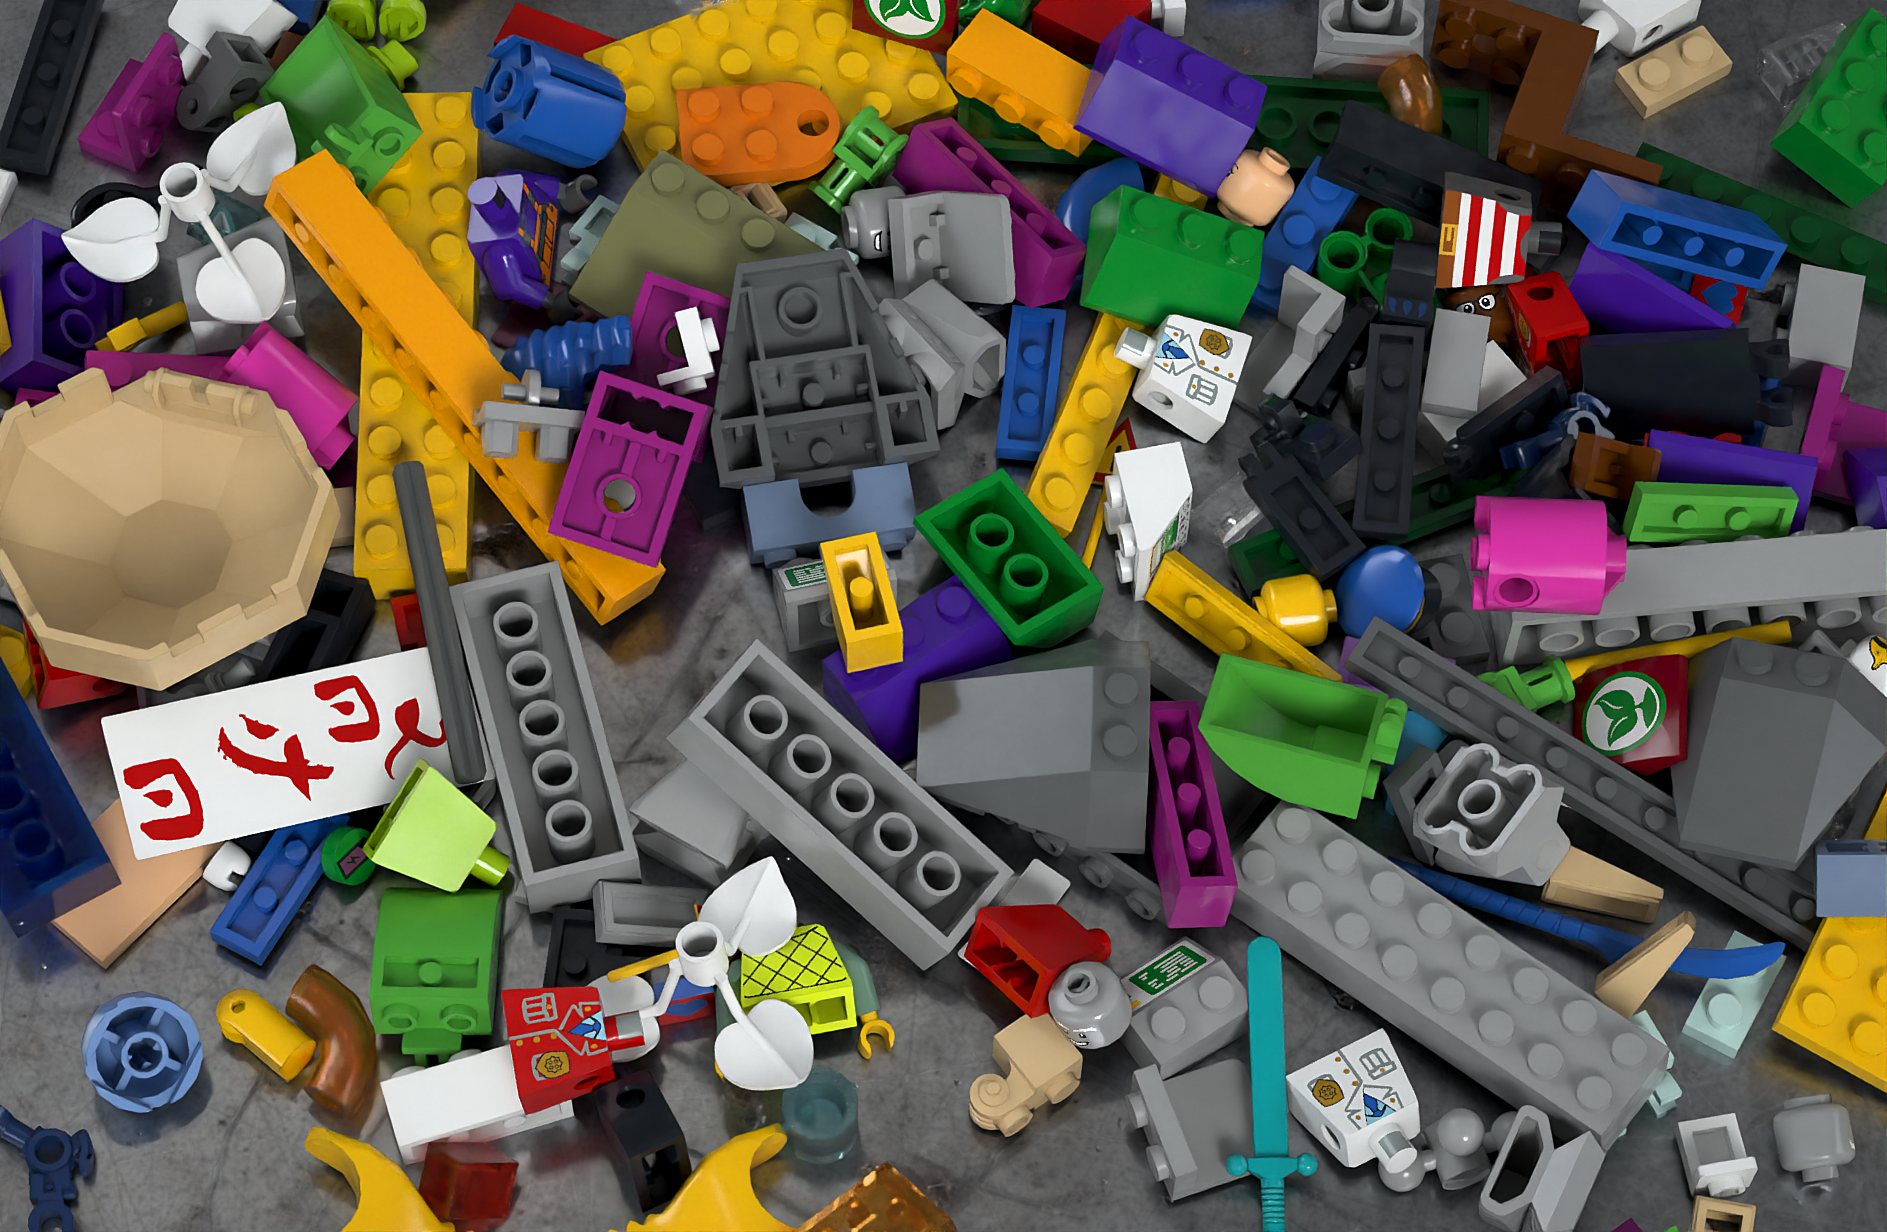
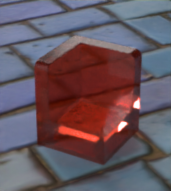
M428 1142L418 1192L430 1208L446 1219H503L508 1214L519 1162L485 1142Z

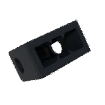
M613 1062L616 1081L598 1089L594 1096L606 1138L643 1213L672 1200L692 1173V1167L684 1133L649 1070H640L632 1074L626 1062Z

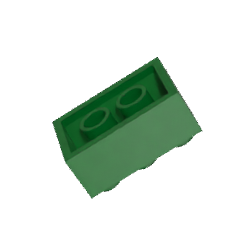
M1122 184L1091 207L1080 305L1153 329H1157L1168 315L1177 314L1235 331L1260 280L1265 232Z
M1003 468L914 517L913 525L1014 645L1051 648L1094 622L1104 586Z

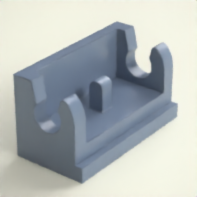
M1819 840L1813 848L1814 900H1816L1817 917H1887V840Z

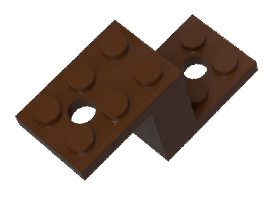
M1440 0L1430 57L1441 60L1453 68H1465L1490 76L1495 81L1505 85L1514 84L1520 86L1502 132L1496 161L1543 182L1539 206L1551 209L1559 216L1568 218L1567 214L1591 169L1658 187L1664 166L1568 135L1586 88L1599 30L1506 0Z

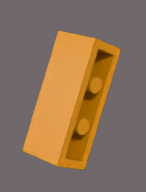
M982 8L947 51L946 81L951 83L953 88L961 95L968 98L975 97L994 108L1004 120L1013 124L1019 123L1037 133L1047 145L1054 149H1064L1079 157L1093 140L1089 136L1073 129L1091 70Z

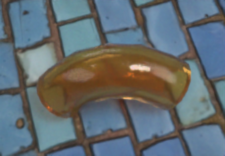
M1411 54L1402 57L1391 64L1381 74L1377 82L1378 89L1390 107V116L1439 137L1442 132L1443 98L1434 76L1420 55Z
M313 964L304 970L296 981L285 1007V1014L307 1027L313 1033L318 1044L319 1059L303 1089L312 1100L326 1110L340 1117L353 1119L363 1103L377 1067L374 1026L360 998L330 972Z

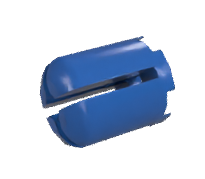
M517 35L502 39L488 53L487 56L495 59L487 74L483 89L474 86L472 92L471 112L475 128L484 130L492 140L577 169L595 165L599 160L604 159L615 147L625 125L626 105L624 103L626 101V93L623 83L611 69Z

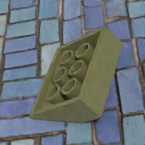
M661 149L628 191L569 291V298L602 319H610L618 315H628L630 321L646 271L731 298L737 264L827 250ZM677 326L668 334L667 347L674 356L686 357L679 327Z

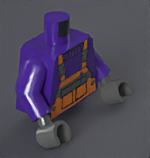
M502 170L492 178H479L471 184L467 193L468 199L472 203L467 237L468 246L500 301L512 299L536 310L543 306L546 308L550 320L558 326H564L567 321L574 322L584 315L581 310L576 309L579 304L569 298V291L573 285L566 287L557 295L550 292L559 207L556 205L555 200L559 199L562 207L569 213H578L587 209L595 200L585 198L581 191H587L597 186V181L594 177L583 174L563 184L559 183L557 176L528 170Z

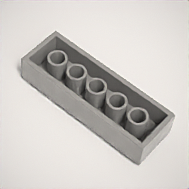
M553 561L449 586L460 644L495 773L530 914L593 899L592 889L599 881L642 884L637 849L559 562Z
M758 639L733 660L666 738L923 971L952 951L976 921L979 909L988 906L1014 873L1006 863Z

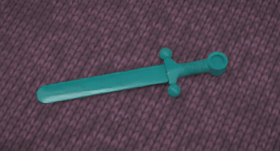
M1259 936L1254 938L1247 948L1254 1158L1246 1159L1242 1154L1234 1153L1226 1159L1225 1167L1232 1176H1242L1248 1171L1260 1179L1261 1193L1263 1194L1261 1196L1263 1200L1261 1204L1263 1206L1262 1212H1264L1262 1213L1264 1218L1262 1220V1232H1286L1284 1219L1285 1202L1283 1200L1285 1198L1283 1195L1284 1177L1293 1171H1298L1304 1176H1310L1318 1169V1161L1313 1154L1307 1152L1300 1154L1297 1158H1289L1281 950L1278 943L1271 937Z

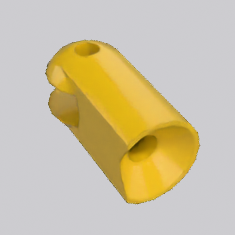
M249 989L230 991L217 1004L216 1018L225 1037L235 1043H242L285 1081L289 1082L296 1077L312 1058L316 1049V1042L254 991Z

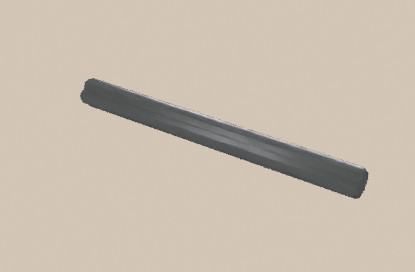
M420 461L402 462L395 465L392 475L453 774L458 784L476 783L484 780L487 770L425 469Z

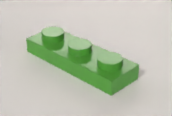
M1635 481L1622 531L1628 541L1683 543L1689 540H1704L1710 544L1733 542L1735 539L1747 535H1759L1764 539L1782 538L1788 536L1799 498L1792 487Z

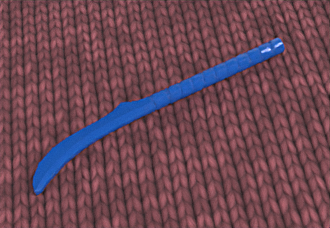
M1392 856L1387 857L1389 861L1449 900L1463 903L1464 905L1494 915L1497 914L1500 917L1514 920L1515 922L1532 926L1554 935L1557 934L1572 941H1577L1600 953L1609 964L1616 962L1646 940L1583 921L1582 919L1562 914L1549 908L1546 909L1543 906L1528 903L1527 901L1497 891L1494 892V890L1477 886L1476 884L1426 869L1407 861L1403 862V860ZM1778 941L1761 946L1729 950L1685 947L1668 970L1702 978L1725 980L1753 976L1773 965L1781 957L1786 944Z

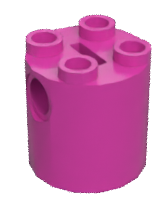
M266 321L260 324L247 342L241 345L221 370L223 373L217 381L239 386L245 385L252 389L266 391L278 409L287 410L304 437L307 448L318 466H323L329 471L356 438L350 430L348 412L360 397Z
M1476 496L1474 527L1475 530H1483V534H1478L1477 537L1471 538L1470 571L1481 572V577L1473 576L1472 610L1576 615L1600 614L1603 599L1619 582L1624 581L1627 558L1626 537L1617 536L1607 526L1604 501Z

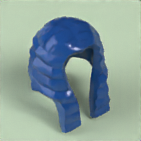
M628 315L600 319L595 324L567 321L563 327L553 325L547 332L535 329L529 338L518 337L514 346L507 349L504 353L500 365L505 371L513 373L520 383L526 369L537 370L541 376V387L559 389L557 405L539 403V407L585 411L586 415L589 403L583 404L582 400L586 384L591 379L597 380L600 370L613 374L616 369L630 366L633 348L632 327Z

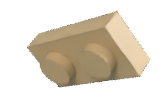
M1701 25L1617 69L1614 82L1642 118L1645 119L1729 75L1733 62L1707 29Z

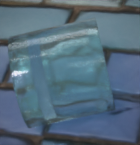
M812 1068L803 1083L798 1084L796 1087L785 1089L782 1095V1129L788 1137L786 1142L788 1148L798 1158L812 1164H828L841 1159L853 1148L858 1137L857 1084L850 1082L843 1074L832 1069Z

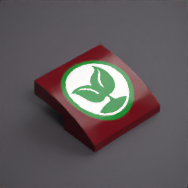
M853 0L852 29L947 56V51L958 39L959 8L963 0Z
M1681 654L1642 658L1608 666L1575 679L1574 738L1623 768L1633 770L1643 776L1651 775L1686 760L1688 658Z

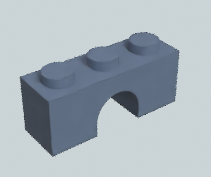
M907 462L852 470L848 482L851 506L846 512L835 517L816 515L805 506L801 498L798 478L743 486L739 502L750 564L764 562L765 568L775 569L801 556L819 554L820 559H822L820 543L875 531L879 545L882 546L885 552L906 547V540H913L917 532V528L913 525L914 517L917 514Z

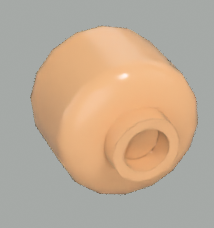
M1264 147L1261 152L1251 149L1242 150L1237 161L1218 188L1217 196L1220 200L1217 203L1218 209L1229 220L1249 227L1254 225H1270L1291 198L1295 189V184L1287 172L1290 168L1289 162L1278 152L1268 147Z

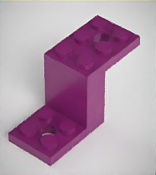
M646 271L630 319L633 348L630 366L616 369L613 374L601 370L599 372L547 533L657 568L691 462L702 463L710 439L731 298ZM697 307L701 320L712 317L720 350L710 352L716 376L705 379L706 389L677 396L674 394L673 388L662 390L657 375L689 367L687 357H677L669 351L667 337L670 331L678 326L675 312ZM615 480L629 482L636 493L634 505L624 513L611 511L604 501L606 487Z

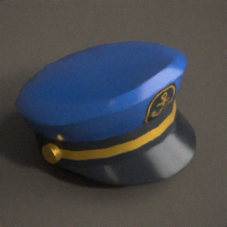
M1390 545L1371 548L1347 565L1336 583L1334 598L1337 608V621L1345 633L1357 639L1362 637L1374 616L1410 636L1423 629L1435 617L1442 600L1440 584L1436 577L1429 570L1419 566L1413 555L1405 549Z

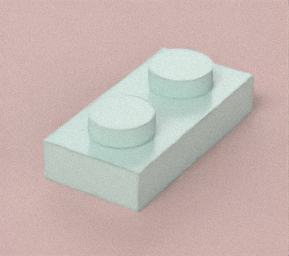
M1734 931L1725 950L1761 946L1763 944ZM1781 955L1773 965L1753 976L1728 980L1709 978L1683 1027L1682 1033L1734 1059L1787 957Z

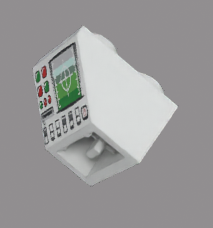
M1180 442L1114 453L1113 475L1105 476V488L1108 502H1103L1105 526L1109 535H1118L1120 550L1115 551L1116 569L1120 582L1130 583L1134 602L1145 600V593L1164 554L1173 550L1179 552L1187 542L1193 489Z

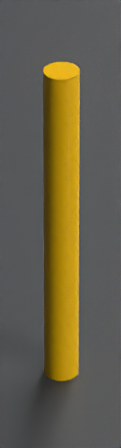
M1783 620L1564 661L1572 681H1575L1578 677L1590 672L1642 658L1681 654L1689 659L1732 637L1777 645L1792 642L1789 621Z

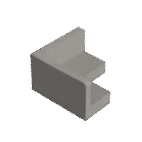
M1291 265L1284 274L1277 322L1245 361L1232 401L1260 419L1262 418L1258 404L1271 393H1275L1278 397L1285 400L1293 401V397L1340 327L1346 297Z

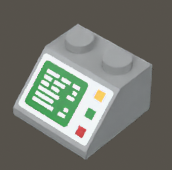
M880 546L897 607V576L893 565L882 546ZM798 558L787 562L780 568L772 569L773 595L788 652L839 642L832 615L823 560Z
M1186 936L1119 978L1130 998L1132 1008L1129 1027L1119 1039L1140 1068L1156 1064L1162 1081L1186 1073L1249 1032L1248 991L1221 957Z

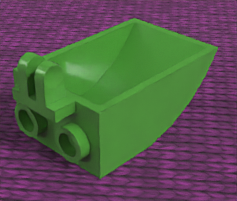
M327 14L322 17L258 91L266 106L275 102H281L284 106L297 145V164L327 149L338 164H343L349 169L355 179L357 188L365 197L423 133L405 98L389 76Z
M1221 653L1198 728L1211 749L1234 772L1257 788L1290 803L1356 819L1362 797L1374 799L1382 766L1372 764V761L1376 760L1394 765L1408 706L1403 700L1398 698L1387 700L1389 694Z
M389 887L386 888L382 896L375 933L369 991L375 1034H403L402 1054H414L416 1066H423L425 1069L429 1068L430 1055H438L439 1065L448 1063L450 1057L462 1051L463 1035L492 1036L504 889L460 888L456 893H452L441 888Z

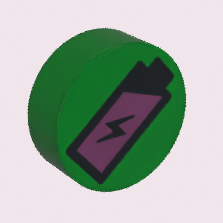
M345 825L336 828L329 834L324 842L321 853L322 868L328 878L347 885H358L370 877L376 863L371 861L362 851L363 846L371 835L369 831Z

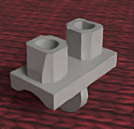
M528 369L523 374L521 385L503 383L501 387L502 400L519 401V404L484 401L481 409L475 408L473 410L472 427L481 428L483 456L503 459L514 458L517 456L518 431L537 433L535 461L552 464H564L569 460L574 435L581 430L585 411L539 407V403L557 405L559 389L541 387L540 372Z

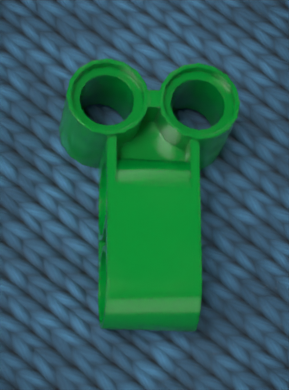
M1385 207L1369 215L1365 223L1363 237L1361 238L1350 231H1337L1329 234L1324 238L1320 246L1315 279L1346 298L1352 296L1357 303L1364 297L1374 298L1379 306L1376 322L1378 324L1384 282L1388 275L1393 245L1382 244L1377 239L1384 238L1393 242L1395 238L1412 240L1413 224L1410 218L1402 212ZM1344 262L1348 264L1350 268H1338L1334 266L1332 263ZM1435 293L1433 295L1432 324L1423 352L1430 350L1436 308L1444 309ZM1391 320L1394 325L1415 326V324Z

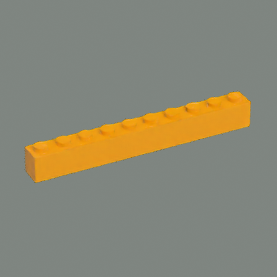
M324 149L273 177L263 206L549 562H559L563 579L598 623L603 626L651 595L666 571L661 564V559L657 568L547 533L573 455L572 453H570L569 460L564 464L535 461L537 433L518 431L517 456L505 459L483 456L481 428L472 427L473 410L475 408L481 409L484 401L519 404V401L502 400L501 387L503 383L521 385V383L513 373L504 370L491 354L490 347L484 336L479 331L471 329L458 313L455 302L450 294L443 288H438L424 271L417 253L412 248L404 246L390 229L389 222L383 211L376 205L369 203L357 188L355 179L349 169L343 164H338L327 149ZM604 493L606 506L615 513H624L619 503L612 498H608Z

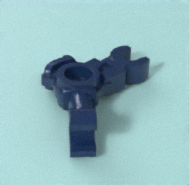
M1582 392L1572 393L1571 407L1565 408L1554 416L1551 423L1547 425V432L1533 438L1517 440L1499 448L1504 468L1511 469L1520 465L1521 469H1527L1535 466L1568 434H1573L1576 440L1578 432L1596 434L1615 440L1616 435L1602 427L1599 422L1607 419L1611 411L1610 408L1589 394Z
M0 1105V1138L21 1149L20 1154L26 1160L29 1168L30 1201L32 1205H37L31 1211L28 1218L30 1232H42L43 1223L51 1217H58L63 1221L62 1232H76V1222L71 1210L66 1206L65 1200L76 1199L75 1178H72V1170L76 1162L79 1165L80 1175L83 1177L91 1174L93 1170L94 1149L87 1130L81 1129L72 1136L57 1128L44 1129L38 1126L34 1130L14 1118L7 1109Z

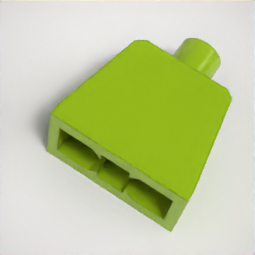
M422 758L418 759L362 848L364 854L376 864L452 893H456L460 889L469 873L491 887L496 886L505 875L511 861L509 856L488 844L496 832L498 824Z

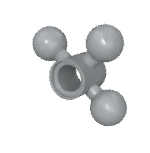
M1465 1108L1453 1109L1447 1112L1440 1120L1424 1129L1423 1134L1429 1148L1428 1150L1421 1152L1417 1150L1415 1161L1408 1168L1398 1173H1389L1379 1160V1176L1388 1188L1398 1192H1406L1416 1188L1423 1180L1425 1172L1436 1169L1444 1189L1454 1190L1476 1184L1490 1175L1492 1166L1487 1154L1495 1151L1500 1153L1518 1112L1511 1111L1500 1115L1494 1121L1491 1131L1485 1133L1484 1124L1475 1112Z

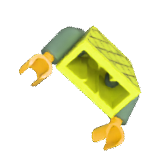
M812 924L797 927L796 925L791 939L780 949L771 954L758 957L749 956L742 952V958L731 962L726 974L730 986L746 1015L761 1001L777 999L794 1007L802 1015L811 1035L857 1026L856 1016H860L863 1028L858 1036L857 1048L864 1058L870 1059L871 1057L870 1044L866 1039V1035L870 1033L880 1034L884 1038L888 1053L893 1046L895 1039L894 1030L886 1021L879 1020L876 1010L881 1009V1005L867 962L841 942H832L824 926ZM718 986L715 990L717 1037L724 1028L737 1023ZM715 1061L716 1072L721 1081L725 1083V1077L720 1072Z

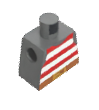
M1445 172L1437 243L1439 245L1435 287L1451 288L1523 281L1527 253L1559 255L1562 223L1531 220V193L1526 190L1455 172Z

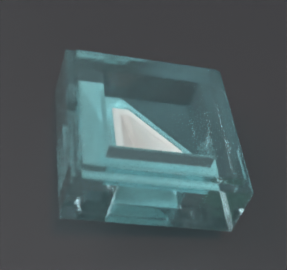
M214 188L215 204L209 217L221 237L260 220L262 213ZM200 222L188 223L187 235L205 245L212 242Z

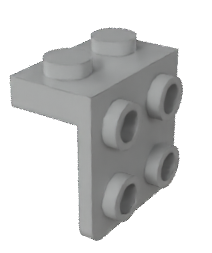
M935 190L888 198L895 299H903L925 282L935 279L961 301L991 304L1013 302L1015 299V270L1011 233L1012 219L1010 204L1005 195Z
M1231 1058L1162 1081L1156 1064L1133 1071L1131 1093L1125 1095L1127 1109L1136 1128L1143 1127L1150 1147L1146 1148L1150 1168L1157 1181L1164 1180L1172 1201L1251 1175V1173L1246 1171L1242 1176H1232L1225 1167L1226 1159L1234 1153L1242 1154L1246 1159L1254 1158L1251 1081L1244 1064L1240 1060Z

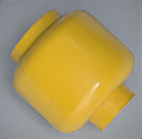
M1310 574L1268 580L1262 585L1260 596L1252 598V608L1303 647L1323 643L1328 633V623L1337 622V608L1333 591L1331 589L1322 590L1319 581Z

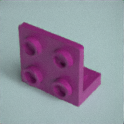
M164 32L144 63L132 58L129 59L80 134L78 142L82 151L136 174L146 158H151L157 153L162 143L165 128L173 116L177 117L176 106L178 97L187 86L175 36Z
M1824 365L1812 396L1797 454L1818 457L1811 495L1854 507L1842 454L1845 450L1887 447V412L1850 402V394L1840 392L1845 371Z

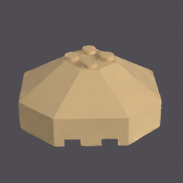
M92 367L58 384L60 394L30 408L27 401H24L5 411L0 424V576L51 666L162 691L307 614L341 514L331 482L322 467L317 465L307 448L304 437L288 411L278 409L268 392L252 389L245 385L239 386L171 371L164 367L156 371L149 370L146 376L111 392L104 370Z

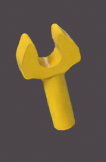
M178 301L140 320L137 317L108 332V337L96 342L94 345L98 351L130 352L141 343L188 321L189 317L186 306L183 302Z

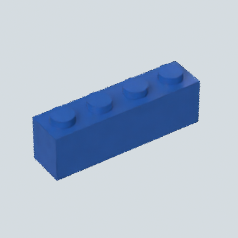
M1591 169L1567 214V217L1599 249L1761 291L1764 289L1788 246L1756 213Z

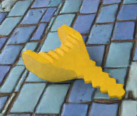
M780 1123L737 1135L706 1155L661 1214H649L644 1221V1225L630 1220L625 1228V1232L832 1231L826 1229L804 1230L790 1227L767 1212L754 1195L750 1180V1170L776 1155L787 1142L788 1137ZM610 1229L608 1232H619V1231Z
M312 1127L309 1130L304 1144L305 1149L311 1155L343 1173L356 1195L358 1209L352 1220L340 1232H456L452 1222L439 1221L401 1167L392 1159L368 1143L326 1128Z

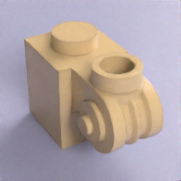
M1049 1013L1036 1018H1030L1027 1014H1024L993 1036L992 1057L1008 1077L1003 1079L996 1074L979 1076L970 1088L969 1114L979 1127L987 1130L1000 1129L1005 1137H1009L1029 1123L1033 1117L1030 1109L1033 1108L1035 1110L1048 1100L1052 1104H1056L1067 1098L1079 1086L1080 1081L1078 1079L1081 1078L1083 1056L1065 1038Z

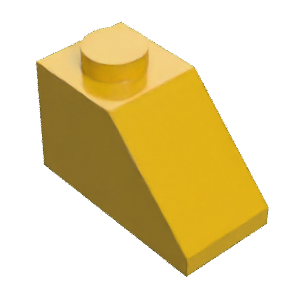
M876 531L820 543L834 625L847 673L902 662L903 629Z

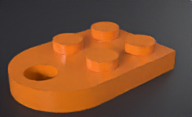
M788 81L676 90L682 162L721 186L805 179L823 170L835 157L832 150L840 142L839 115L832 101L824 93L812 86ZM811 122H819L827 127L824 133L817 136H808L799 129Z

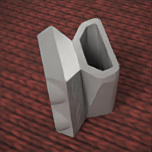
M1319 0L1318 52L1313 66V79L1418 85L1419 68L1417 58H1423L1425 0Z
M272 216L266 217L222 237L230 251L242 241L250 238L261 239L277 251L286 270V293L280 308L266 322L292 343L295 342L298 336L305 335L288 246L285 242L284 231ZM210 242L176 258L196 354L232 357L241 345L247 342L260 324L226 323L213 318L202 308L195 290L198 274L209 261L222 257L214 243Z
M935 279L925 282L903 299L884 298L878 305L880 315L893 338L896 337L905 352L904 357L919 383L922 382L930 396L937 430L955 425L964 393L977 398H983L996 393L1003 387L1006 339L997 329Z
M1480 743L1472 746H1461L1413 810V835L1438 848L1435 862L1439 867L1447 871L1541 886L1549 879L1570 849L1569 838L1556 822L1564 786L1544 777L1534 765L1517 764L1502 757L1498 750L1490 744Z
M686 756L677 767L637 798L628 810L632 815L641 820L632 832L634 842L645 854L711 892H714L730 877L744 869L745 863L760 841L771 834Z
M1524 1105L1519 1109L1483 1188L1479 1199V1216L1485 1222L1507 1232H1573L1608 1150L1600 1147L1590 1130L1554 1150L1549 1118L1543 1111L1534 1106Z

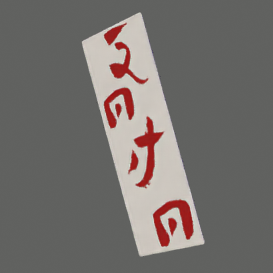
M428 646L107 716L101 719L133 850L138 860L391 803L419 758L427 761L456 788L475 784H458L455 781ZM469 683L487 770L484 780L476 782L480 783L493 780L495 773Z

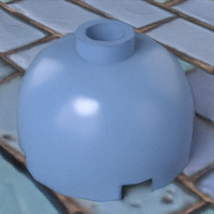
M144 991L119 994L101 1005L86 1024L81 1041L83 1069L96 1092L115 1107L137 1113L153 1111L151 1108L160 1107L168 1101L172 1104L182 1098L195 1082L203 1059L202 1043L199 1041V1033L191 1016L168 997Z

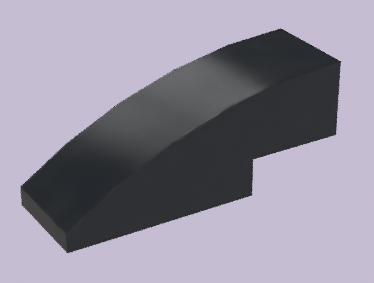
M322 568L307 614L277 631L252 685L343 665L377 603L369 581Z

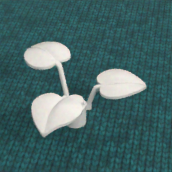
M281 102L264 106L227 128L209 149L206 163L207 170H199L195 165L185 162L170 166L160 179V190L163 194L158 197V202L161 205L160 218L156 210L142 199L131 197L114 200L97 209L78 226L64 232L61 235L64 244L81 266L94 275L113 282L134 281L149 274L157 266L159 250L156 243L167 239L172 210L176 217L182 221L200 222L222 256L209 261L198 274L195 290L202 308L213 318L226 323L261 324L263 321L269 320L280 308L286 293L287 275L283 261L270 244L258 238L246 239L230 251L209 217L215 204V196L210 186L231 193L239 185L249 195L268 194L273 177L297 165V145L284 106Z
M772 856L751 864L725 881L703 904L699 920L686 925L680 930L676 938V949L679 958L670 960V973L656 1004L652 987L648 982L636 975L616 982L608 981L606 975L587 985L598 988L605 1017L639 1010L645 1045L612 1051L614 1063L635 1060L647 1054L657 1045L660 1039V1030L654 1017L666 1012L680 975H684L694 985L710 987L716 984L731 1014L737 1021V1023L724 1028L715 1042V1061L720 1072L727 1080L749 1090L793 1088L806 1080L813 1065L814 1049L810 1030L802 1015L794 1007L777 999L761 1001L746 1015L740 1007L726 974L729 968L728 956H732L737 948L749 956H765L783 947L795 932L797 925L795 902L783 880L778 864Z

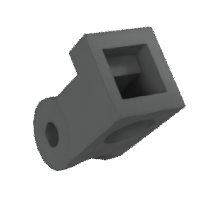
M216 31L205 46L212 57L196 78V82L187 85L181 91L176 109L179 122L186 129L222 134L235 123L233 112L246 103L254 102L260 95L258 91L275 71L251 37Z

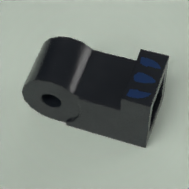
M1395 238L1388 275L1384 282L1378 324L1394 325L1391 322L1392 320L1415 324L1414 327H1425V346L1433 318V295L1439 245Z

